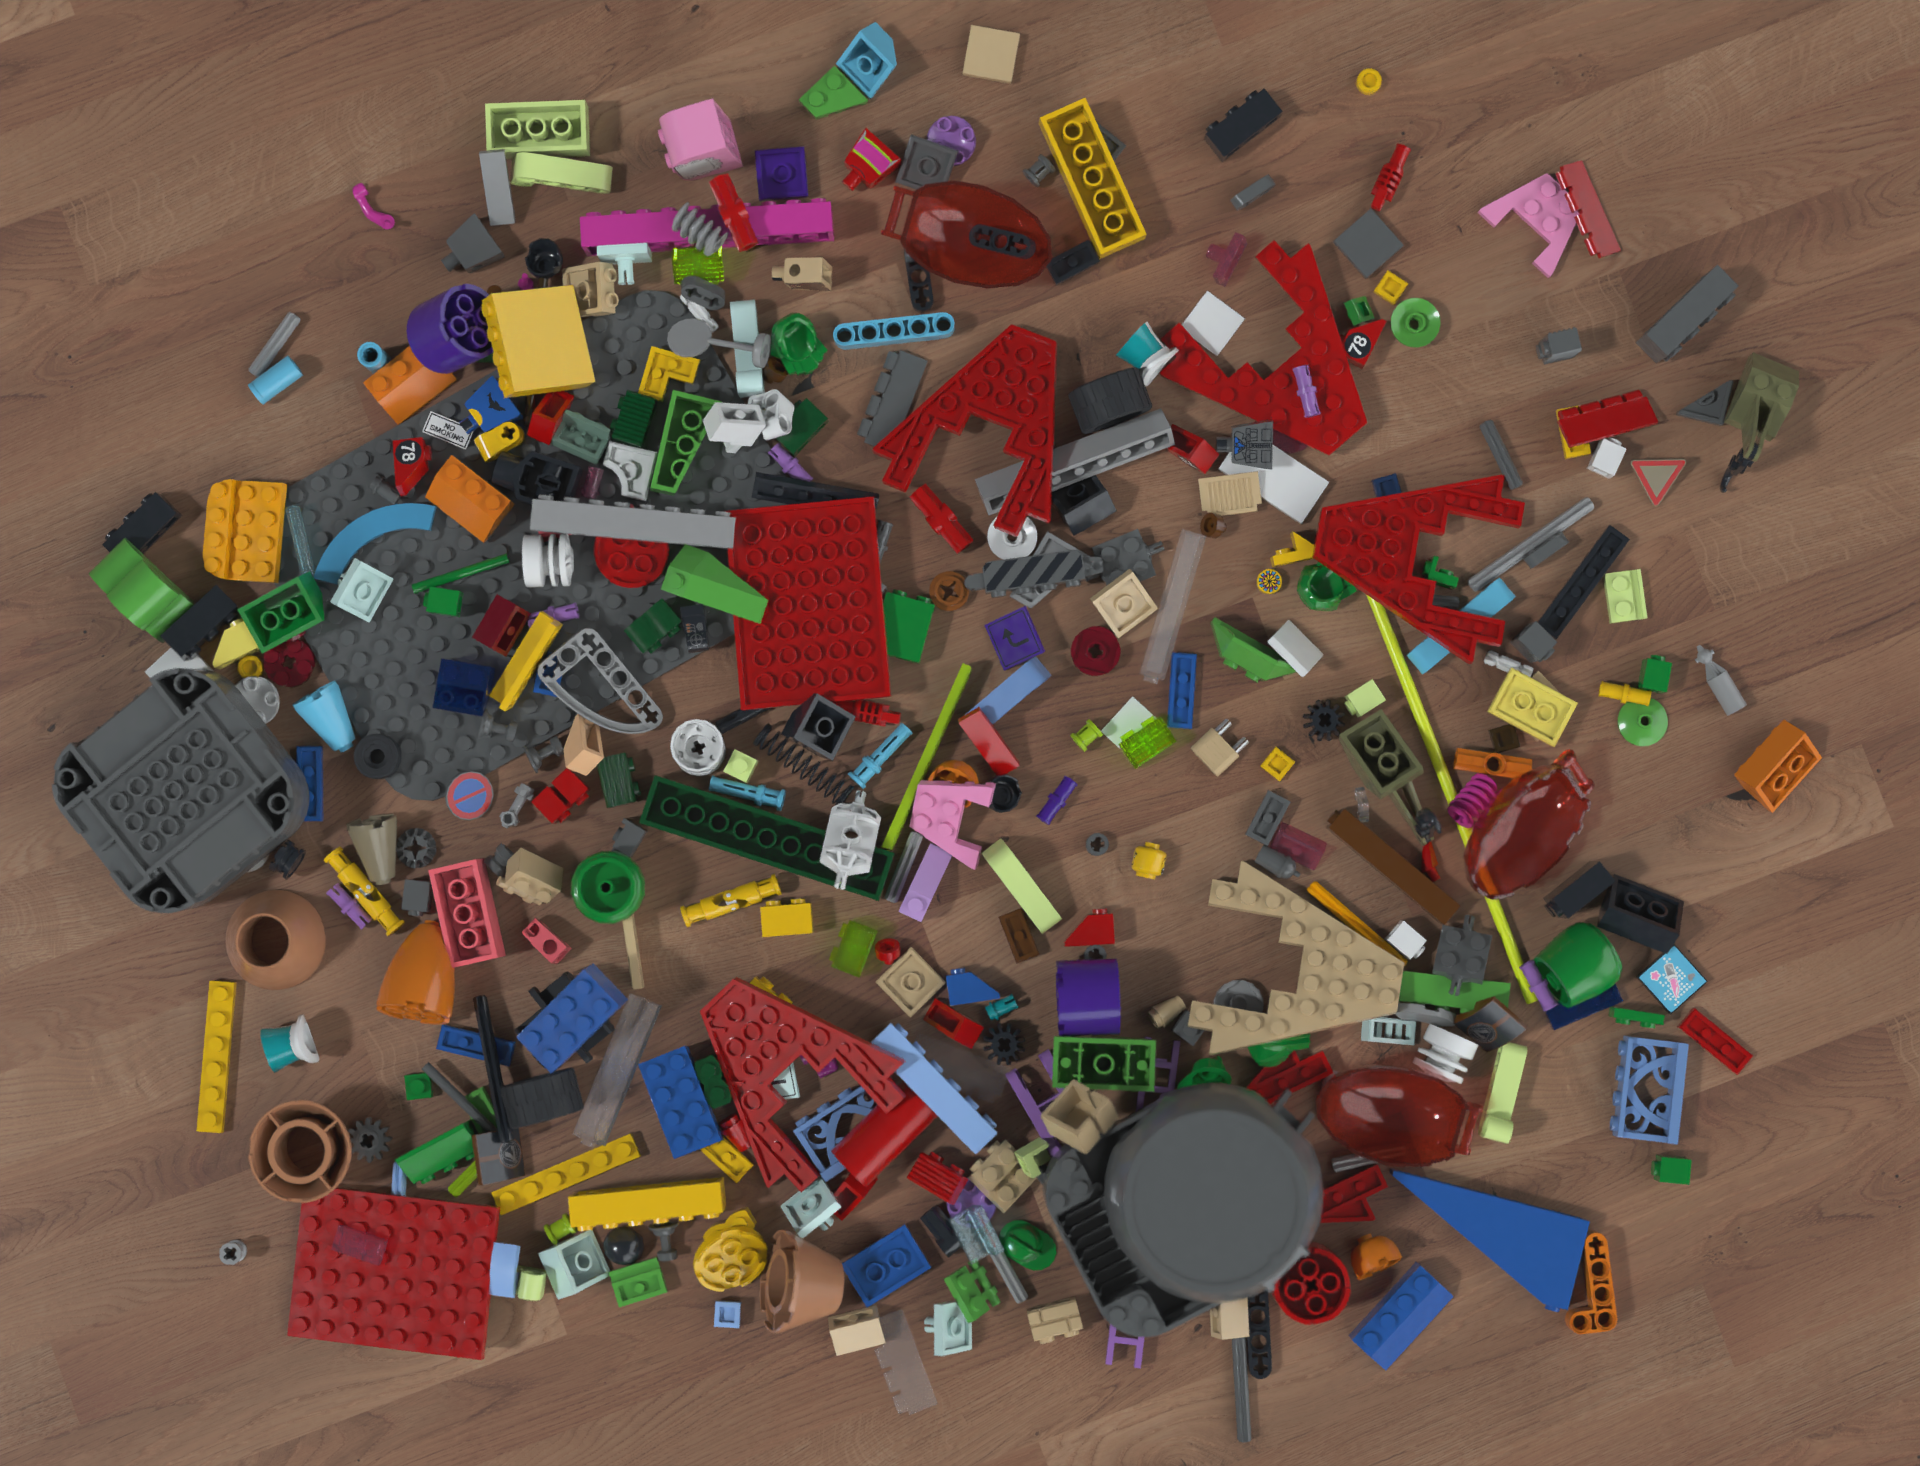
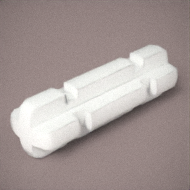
M682 295L680 296L683 303L689 306L688 309L694 317L709 326L711 333L717 330L718 324L713 318H710V314L703 306L687 300Z
M1488 651L1484 659L1485 664L1490 666L1496 665V668L1507 673L1511 667L1529 677L1533 673L1532 667L1525 664L1522 666L1520 662L1503 655L1500 657L1498 653Z

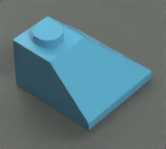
M876 22L858 32L836 63L869 99L873 98L897 65L893 39Z

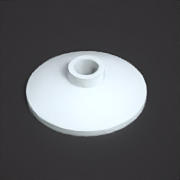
M1027 517L1017 540L1010 542L1007 538V533L994 528L995 518L990 524L987 534L988 544L992 552L1003 560L1029 556L1037 543V530L1032 520Z

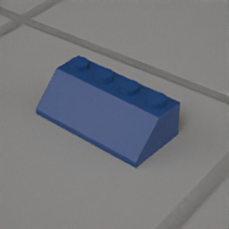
M1415 1262L1348 1336L1384 1370H1387L1454 1296L1420 1264Z

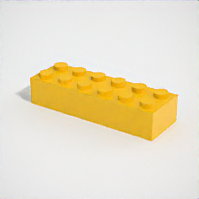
M1086 98L1040 117L1039 126L1098 258H1104L1144 240L1147 235Z
M724 1177L576 1191L568 1196L571 1228L577 1227L578 1231L592 1230L596 1225L602 1224L603 1229L616 1228L623 1222H628V1226L643 1225V1222H646V1220H653L654 1224L666 1223L673 1217H678L679 1221L694 1220L696 1215H704V1219L717 1218L727 1207Z

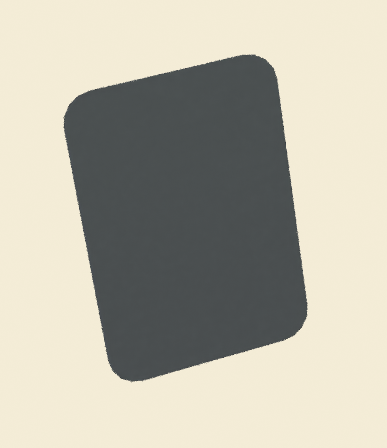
M644 290L619 300L614 314L598 317L591 316L582 321L596 382L586 388L565 390V392L575 396L569 411L578 412L585 418L594 422H600L610 429L612 420L614 418L618 419L621 410L617 408L620 396L622 394L626 395L627 390L636 393L639 391L651 346L673 352L667 342L668 332L671 327L681 320L696 319L683 301L663 291ZM711 344L702 354L692 357L700 359L694 385L669 378L663 402L658 401L642 449L659 452L673 390L722 401V403L745 404L743 399L739 397L735 385ZM498 369L291 485L286 491L279 583H274L277 588L309 571L314 577L323 553L346 526L373 510L393 505L379 494H373L372 490L369 489L376 476L384 477L387 483L396 488L393 440L423 437L426 445H430L432 451V460L428 461L429 470L406 496H401L396 504L418 503L436 506L425 496L435 475L451 455L515 504L485 543L437 507L431 531L421 529L395 530L377 537L359 549L344 573H347L354 558L394 579L370 623L330 602L339 587L337 584L315 579L323 596L324 621L305 630L306 632L303 636L329 682L336 681L339 685L348 716L361 739L371 734H383L397 742L402 754L401 764L398 770L392 776L385 778V780L395 791L415 800L433 801L445 797L448 784L453 777L461 772L470 770L479 772L484 776L524 754L523 746L527 748L536 747L570 728L575 716L578 714L558 697L532 692L537 669L512 709L503 711L499 708L501 703L489 696L530 629L528 622H526L506 657L472 638L496 594L530 613L547 610L549 606L556 608L576 603L579 610L577 613H579L580 617L561 622L563 626L548 651H555L579 630L587 627L592 628L605 641L641 687L702 653L688 652L683 622L679 625L681 630L672 638H669L668 635L660 641L662 646L653 654L649 652L643 654L624 632V629L662 598L682 621L680 607L701 604L661 590L668 567L684 547L683 544L669 543L667 564L663 572L654 581L638 588H625L610 582L596 565L593 552L596 537L572 534L569 535L574 555V570L570 586L562 585L560 575L558 586H552L549 575L546 576L544 587H526L522 565L524 535L539 534L538 531L530 530L532 506L519 502L514 491L492 484V476L498 459L485 463L474 442V439L483 434L484 431L480 426L475 429L466 449L422 432L431 411L456 422H460L471 413L464 405L465 402L491 376H494L499 381ZM547 393L536 394L535 409ZM526 396L510 397L524 417ZM523 418L514 424L519 425L524 430V440L520 445L507 451L523 458L533 451L581 467L583 473L574 498H578L579 503L589 504V500L604 501L605 506H614L615 502L633 504L634 508L640 509V504L654 505L655 510L665 511V507L680 508L681 513H690V509L705 510V515L715 516L716 511L725 512L729 510L789 505L752 498L756 472L786 477L781 466L768 454L771 449L763 438L762 433H760L752 446H742L736 453H727L723 442L709 441L706 433L675 495L662 494L650 491L649 489L646 502L621 495L622 485L618 475L613 470L603 466L607 447L597 465L551 444L548 445L527 436L529 426H523ZM510 429L508 430L510 434L507 437L513 439L512 434L515 431ZM613 433L610 434V440H609V441L631 446V445H629V444H625V443H622V442H619V441L614 440V439L612 438V434H613ZM690 545L711 553L718 561L729 568L727 548ZM505 553L508 554L510 563L436 587L463 592L460 618L426 612L427 607L423 606L425 592H429V589L416 594L413 592L411 584ZM705 605L709 648L735 634L733 614ZM587 633L582 635L584 640L581 643L583 645L588 643L593 649L589 651L590 655L596 649L603 646L601 642L598 646L595 645L592 641L593 633L591 635ZM572 648L564 649L561 653L562 660L565 662L573 661L575 651ZM548 651L546 652L542 660H544L547 657ZM605 651L600 652L597 655L598 664L602 666L609 664L611 660L610 654ZM587 656L562 675L560 686L594 712H598L621 699L619 694ZM559 661L557 662V666L562 670L565 666ZM623 671L615 672L612 677L613 682L617 685L625 683L627 679L626 673ZM485 709L493 716V722L509 725L511 721L518 723L513 742L506 741L505 735L490 731L489 735L478 738ZM376 749L372 752L371 757L375 764H380L383 762L385 755L382 750Z

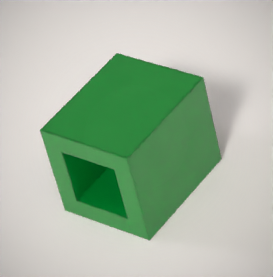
M430 587L429 592H425L423 606L427 607L426 612L431 614L460 618L463 592Z
M1651 655L1650 658L1643 659L1637 688L1651 690L1655 693H1666L1672 663L1666 662V657Z
M1656 1155V1160H1653L1651 1164V1174L1654 1175V1180L1658 1182L1690 1185L1692 1160L1686 1157Z

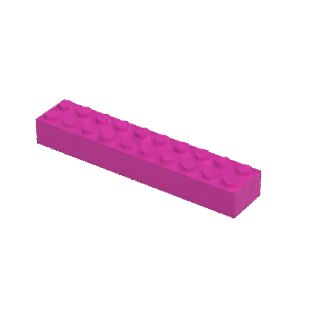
M825 198L811 199V203H801V200H788L786 204L778 205L774 201L761 202V206H751V203H744L750 217L748 220L759 242L757 245L834 241L831 201L826 202ZM718 204L712 205L711 209L689 206V212L694 208L698 209L697 218L702 214L706 215L703 223L706 224L710 220L714 221L712 230L718 226L722 227L720 236L728 232L727 239L720 248L736 247L729 228H726L718 210ZM673 207L662 208L661 212L639 209L633 214H626V211L622 210L612 211L611 215L589 212L586 213V216L580 217L581 247L587 256H597V246L647 243L651 252L698 250L696 249V243L690 244L688 237L682 238L680 231L674 232L672 230L673 220L678 212Z

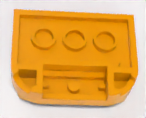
M227 479L212 485L207 499L203 543V561L207 572L218 578L231 581L279 583L287 484Z

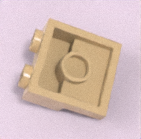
M595 262L562 269L563 286L573 285L580 317H598L615 313V307L618 305L619 299L614 292L617 272L613 268L612 263Z
M1006 1139L1000 1143L996 1140L987 1149L989 1155L984 1160L979 1158L970 1167L972 1173L967 1177L1002 1213L1006 1212L1037 1178L1032 1179L1024 1174L1014 1154L1017 1150Z

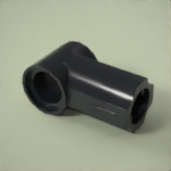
M937 1204L920 1217L948 1258L968 1243L965 1235L955 1224L951 1223Z

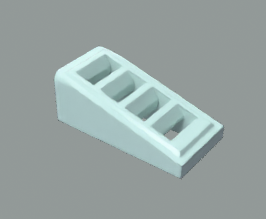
M1384 1017L1362 1021L1361 1041L1415 1045L1416 1021ZM1382 1023H1385L1384 1038H1381ZM1393 1023L1396 1024L1395 1039H1392ZM1403 1024L1406 1025L1405 1040L1401 1039Z

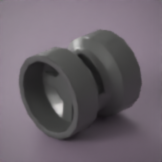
M500 843L496 847L495 856L488 855L483 861L497 876L503 877L506 874L507 860L514 853L506 845Z

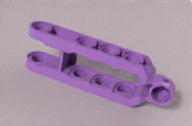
M1048 1049L1039 1054L1038 1057L1052 1080L1053 1056ZM1015 1068L1005 1075L1040 1137L1048 1142L1049 1147L1047 1149L1053 1157L1061 1148V1145L1056 1137L1049 1134L1040 1115L1065 1088H1056L1058 1090L1057 1093L1036 1104L1018 1070Z

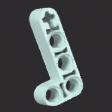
M755 299L730 302L734 342L753 346L756 337L759 335ZM735 349L736 382L739 397H751L765 393L763 368L753 365L752 352Z

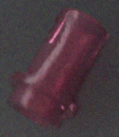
M592 466L588 467L584 487L580 488L582 491L581 496L595 500L596 496L600 495L598 489L604 470Z

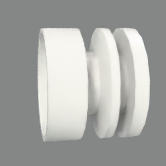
M541 534L524 535L522 565L524 582L527 588L544 587L546 576L549 575L552 586H558L559 575L562 585L570 586L574 570V555L568 534H560L559 545L556 535L551 534L546 546Z
M699 719L686 721L677 727L672 735L670 745L672 756L680 768L688 774L695 776L711 774L724 761L726 752L724 739L718 729L708 721ZM696 744H700L701 747L706 746L702 749V755H699L697 752L693 753L696 750Z
M1429 1023L1423 1039L1432 1045L1431 1050L1418 1048V1052L1428 1057L1426 1061L1415 1057L1412 1063L1418 1065L1425 1073L1443 1081L1462 1084L1464 1078L1454 1074L1455 1069L1457 1068L1467 1073L1468 1069L1459 1063L1460 1058L1472 1060L1478 1044Z

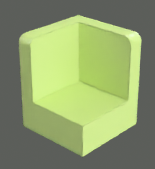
M1040 1137L1014 1152L1024 1174L1032 1179L1041 1174L1038 1167L1051 1159L1046 1149L1049 1147V1144Z

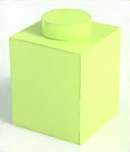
M1373 679L1344 696L1347 700L1344 703L1351 715L1356 714L1357 717L1364 715L1386 700Z
M734 749L723 772L748 783L759 761Z

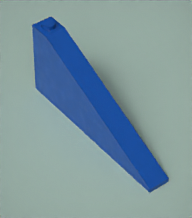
M1390 1168L1389 1173L1535 1298L1545 1304V1309L1560 1312V1308L1568 1310L1590 1221L1581 1217Z

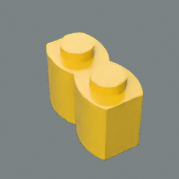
M743 1207L731 1213L727 1220L718 1221L711 1225L703 1235V1238L706 1240L715 1232L728 1227L743 1226L753 1229L757 1221L749 1208Z

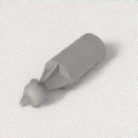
M1698 645V654L1695 661L1705 664L1707 683L1726 715H1731L1745 707L1747 703L1727 670L1712 661V655L1715 654L1713 649L1708 650Z

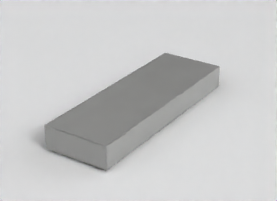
M505 149L480 151L479 157L490 226L515 224L516 220Z

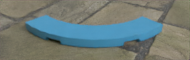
M418 503L394 504L373 510L357 518L346 526L329 544L318 563L313 578L338 585V579L341 580L342 578L340 577L341 574L344 573L356 552L364 545L385 533L395 530L421 529L431 531L437 507Z

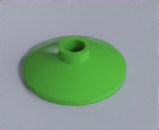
M1409 298L1402 301L1394 309L1390 320L1391 330L1395 338L1403 345L1413 348L1423 347L1431 343L1437 336L1441 323L1435 306L1422 298ZM1410 321H1417L1418 328H1412Z
M1653 698L1650 699L1649 706L1626 702L1618 714V728L1621 735L1629 743L1636 746L1655 744L1664 736L1667 730V713L1664 707ZM1643 716L1647 717L1649 720V723L1646 726L1641 724V718Z

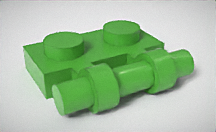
M977 1258L968 1262L972 1270L971 1272L968 1271L965 1265L944 1278L946 1285L968 1323L975 1321L990 1310L985 1300L988 1299L992 1307L1001 1302L996 1294L998 1291L995 1285H991L985 1274L987 1273L985 1267L979 1264ZM977 1279L983 1290L982 1292H980L974 1280Z

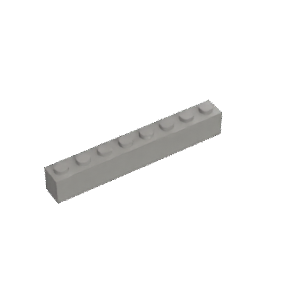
M1160 408L1053 449L1052 491L1175 445L1171 427L1162 409ZM1024 461L975 479L988 515L1000 512Z
M538 495V499H532L531 531L733 549L736 518L730 517V512L716 511L715 516L705 515V510L690 509V513H681L680 508L665 507V511L655 510L654 505L640 504V509L629 508L630 503L615 502L614 506H605L604 501L589 500V504L579 503L578 498L564 497V502L553 501L554 496Z

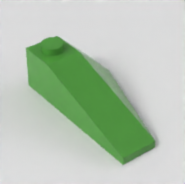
M684 545L671 562L661 590L759 624L762 621L768 603L766 597L747 582H744L711 553L690 545Z

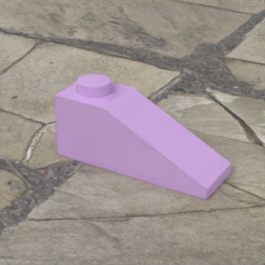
M930 843L898 912L922 922L952 855Z

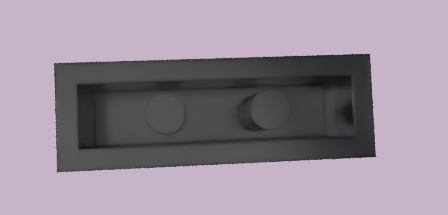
M1265 88L1259 93L1257 90L1250 93L1244 99L1246 103L1241 107L1235 105L1225 114L1226 118L1219 123L1216 120L1206 128L1207 133L1204 140L1221 162L1225 161L1281 117L1283 111Z
M157 492L154 494L150 493L142 499V505L136 511H131L124 517V523L118 529L115 528L106 535V541L102 545L110 552L126 538L144 554L183 515L162 494Z
M215 585L161 635V638L184 662L188 658L192 660L201 652L200 647L205 642H212L220 634L219 630L225 624L230 625L231 622L238 618L239 615L237 613L239 611L237 609L239 608Z

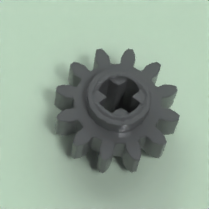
M368 1117L365 1120V1125L359 1120L356 1122L358 1129L351 1128L348 1130L353 1135V1138H350L351 1144L353 1143L354 1145L351 1148V1153L359 1152L357 1156L358 1161L367 1156V1162L371 1163L374 1155L379 1160L383 1158L381 1150L385 1152L390 1151L391 1148L385 1143L391 1141L393 1137L385 1135L390 1128H381V1119L372 1124V1118ZM366 1134L374 1137L372 1145L371 1143L368 1145L365 1143L367 1139Z

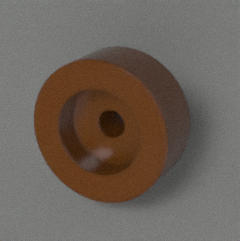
M773 357L768 359L766 366L763 368V372L766 375L764 380L769 384L773 382L781 383L789 374L782 361Z
M1209 512L1202 518L1200 529L1203 536L1216 539L1226 531L1227 525L1220 514Z

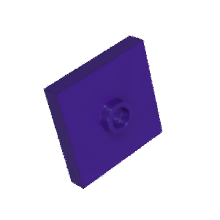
M804 146L755 150L759 201L809 197Z

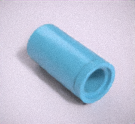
M374 342L362 344L357 352L359 362L372 373H376L391 361L389 354ZM375 355H378L377 359L374 362H371L372 358Z
M287 355L249 383L248 387L260 403L264 405L302 377L303 373L290 356Z

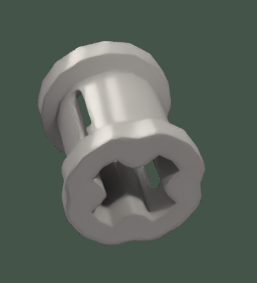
M231 1240L220 1248L219 1258L226 1265H234L245 1258L247 1247L241 1240ZM236 1248L235 1256L231 1257L229 1254L232 1251L231 1249Z

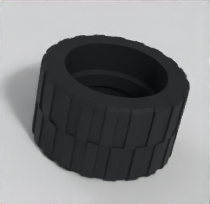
M1136 367L1120 370L1095 379L1072 390L1068 395L1081 431L1084 434L1097 432L1128 421L1147 412L1153 406L1140 371Z
M572 1067L555 1071L552 1074L546 1073L524 1079L500 1088L509 1125L512 1129L559 1118L584 1108L575 1070Z

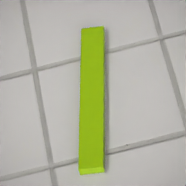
M962 663L881 847L891 851L895 847L914 804L917 786L926 777L972 673L971 666Z

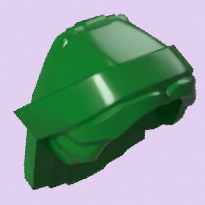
M792 312L773 325L770 355L781 359L789 375L796 374L799 376L814 372L818 368V364L823 361V356L828 350L817 338L816 328L811 320L800 313Z
M1320 562L1304 566L1297 585V593L1302 602L1310 610L1335 611L1341 600L1357 592L1355 586Z
M1310 1033L1247 1048L1259 1066L1274 1067L1284 1062L1294 1050L1309 1048V1038L1311 1035Z

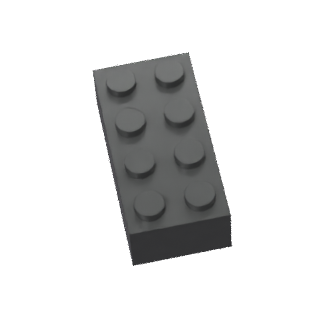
M1716 265L1635 343L1656 364L1662 359L1667 362L1683 348L1680 343L1684 345L1700 331L1697 327L1698 325L1702 327L1717 315L1716 308L1720 310L1736 296L1733 291L1738 285L1719 265Z

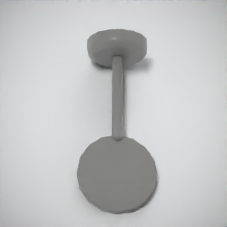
M685 319L677 322L671 327L667 337L669 348L681 357L698 356L712 344L752 352L753 365L758 368L766 366L771 347L770 335L760 333L756 337L753 346L712 338L709 326L698 319Z

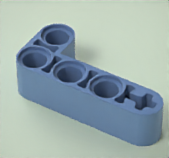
M1035 656L969 712L980 707L993 725L1052 675Z

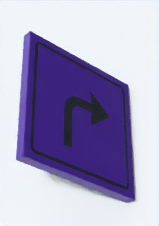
M1026 606L985 625L1004 671L1045 652Z

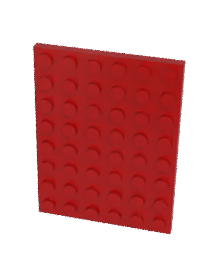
M864 497L725 511L731 513L730 517L736 518L733 549H728L729 569L768 599L760 624L733 615L741 710L798 706L814 693L821 695L831 702L891 697L875 498Z
M337 1187L328 1195L318 1200L301 1203L287 1336L483 1360L491 1299L490 1266L494 1242H497L500 1207Z

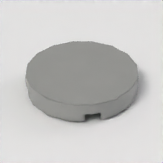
M1231 980L1223 984L1216 992L1214 998V1005L1259 1013L1263 1011L1264 1003L1260 991L1252 983L1244 980Z

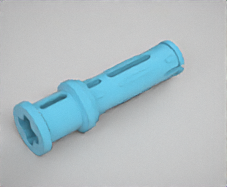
M901 722L870 756L867 755L862 758L863 762L853 772H849L848 776L864 789L866 787L865 784L875 773L879 774L881 772L880 766L913 732Z
M713 775L709 784V791L752 800L757 806L763 804L775 807L777 811L782 810L786 796L785 789L778 791L766 788L764 784L756 787Z

